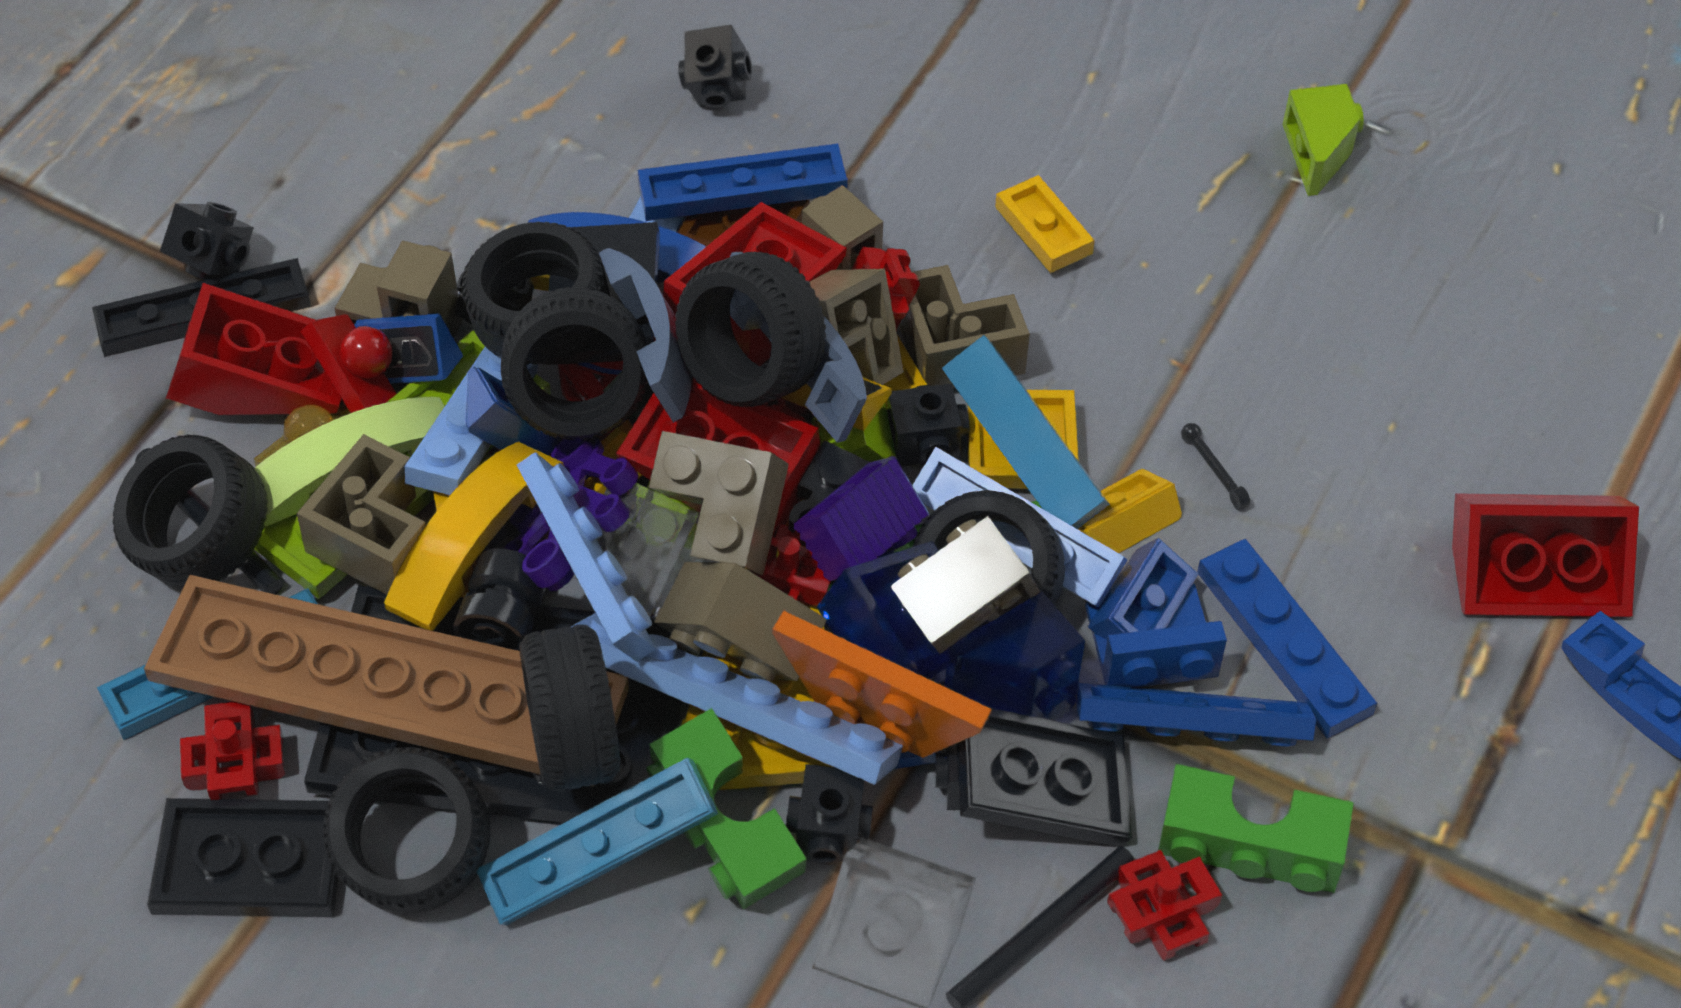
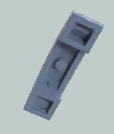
M607 248L599 252L611 286L625 308L634 315L636 320L647 315L656 338L655 342L638 350L637 354L651 389L671 420L675 422L684 416L692 386L691 372L686 367L677 342L676 315L653 278L640 264L619 251Z
M733 252L731 253L730 257L741 254L742 252ZM736 289L730 305L731 318L742 331L760 328L771 341L768 324L759 307L746 294ZM825 317L826 338L824 340L826 345L824 347V355L821 357L822 361L817 371L806 383L812 391L805 405L834 440L842 442L846 441L867 399L863 377L855 358L839 333Z

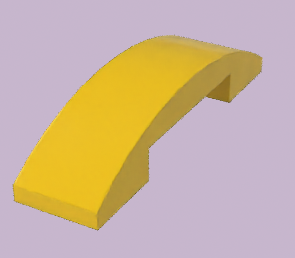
M520 442L507 446L483 462L450 494L420 533L389 589L384 601L386 610L426 630L433 631L466 591L461 577L521 503L532 509L537 504L517 464L534 452L553 467L558 463L564 466L563 462Z

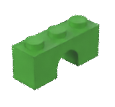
M712 708L650 744L651 761L653 764L646 767L649 777L686 758L694 760L719 814L683 833L694 849L704 845L715 863V865L708 868V871L718 890L726 900L735 895L744 910L805 873L807 859L775 808L757 819L745 822L732 820L723 815L717 808L714 798L718 790L725 783L743 773V757Z
M1176 764L1158 851L1161 850L1164 855L1172 857L1179 863H1184L1200 856L1204 864L1229 869L1240 877L1249 879L1265 877L1291 883L1295 888L1302 891L1318 892L1323 890L1335 893L1345 863L1354 802L1294 789L1287 815L1282 820L1273 824H1256L1242 817L1233 805L1232 789L1235 776Z

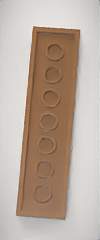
M189 575L144 667L147 679L150 682L540 774L524 686L520 651ZM606 671L615 723L617 724L629 691V680L624 675Z

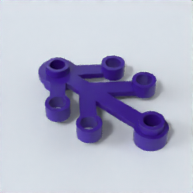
M597 437L585 440L562 439L552 451L551 457L562 461L564 467L575 480L579 492L574 494L573 497L579 508L584 506L593 515L604 532L608 533L620 528L629 518L631 511L619 495L624 494L634 486L638 480V472L626 458L614 460L603 456L604 445ZM591 476L597 477L611 494L606 496L583 487L584 482ZM521 504L510 518V523L517 529L520 535L511 540L503 549L525 554L526 557L522 563V570L539 588L557 591L567 585L575 573L538 504L533 509ZM550 529L548 539L534 546L540 540V538Z

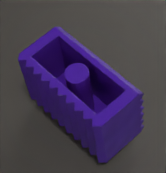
M892 456L865 465L795 522L794 529L800 533V539L806 542V549L812 552V558L818 562V568L824 571L823 577L829 581L850 577L855 582L871 575L882 565L878 556L885 553V550H895L914 539L918 534L915 525L922 522L923 518L929 516V512L896 457Z

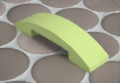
M439 397L408 398L371 406L350 413L302 435L266 458L255 467L267 493L268 503L266 506L268 511L266 513L267 519L264 522L265 527L297 514L310 498L309 493L318 489L363 434L400 453L407 451L411 457L445 407Z

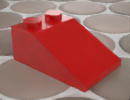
M760 202L664 281L663 295L676 315L679 297L682 295L687 282L702 268L729 258L733 252H762L776 255L779 258H783L785 262L791 263L793 267L799 270L800 274L802 273L805 276V280L810 282L831 270H836L846 256L847 247ZM730 316L733 334L738 345L751 361L761 366L771 357V341L760 328L742 331Z
M205 283L202 284L166 399L217 415L337 413L341 401L339 393L301 333V330L315 319Z
M692 376L691 392L683 418L673 422L655 393H653L616 455L617 458H626L638 473L651 480L662 431L772 452L789 464L772 536L775 538L780 525L787 523L791 509L802 497L798 494V484L821 444L817 427L765 405L739 407L726 404L716 399L715 396H711ZM682 501L700 513L701 504Z

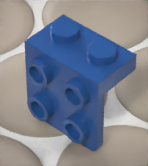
M1194 583L1166 628L1108 635L1107 640L1092 632L1105 685L1135 688L1219 677L1227 642L1222 621L1206 623ZM1085 600V608L1090 623L1099 608Z

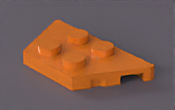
M786 611L782 612L772 629V634L814 702L827 706L832 710L834 716L852 724H868L879 728L885 733L887 739L903 745L901 753L909 751L924 758L979 734L991 714L992 709Z

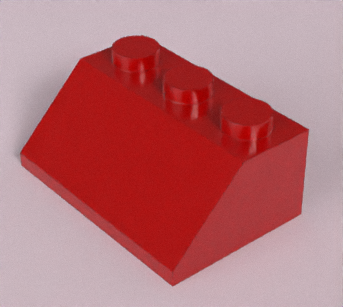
M1455 493L1452 550L1462 613L1464 615L1594 616L1597 612L1602 611L1608 617H1632L1639 506L1621 496Z

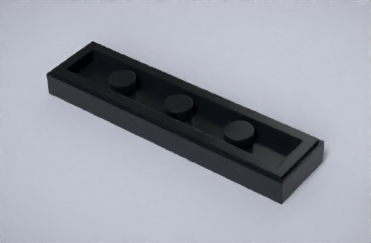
M298 258L92 307L104 357L185 338L203 283L291 312L311 307Z

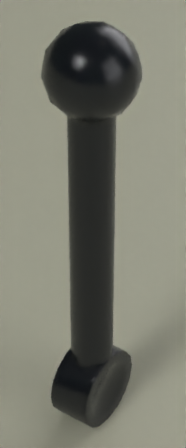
M1188 423L1183 426L1181 430L1182 439L1186 443L1195 446L1229 492L1233 506L1237 510L1249 506L1250 497L1244 487L1237 486L1201 438V428L1195 423Z

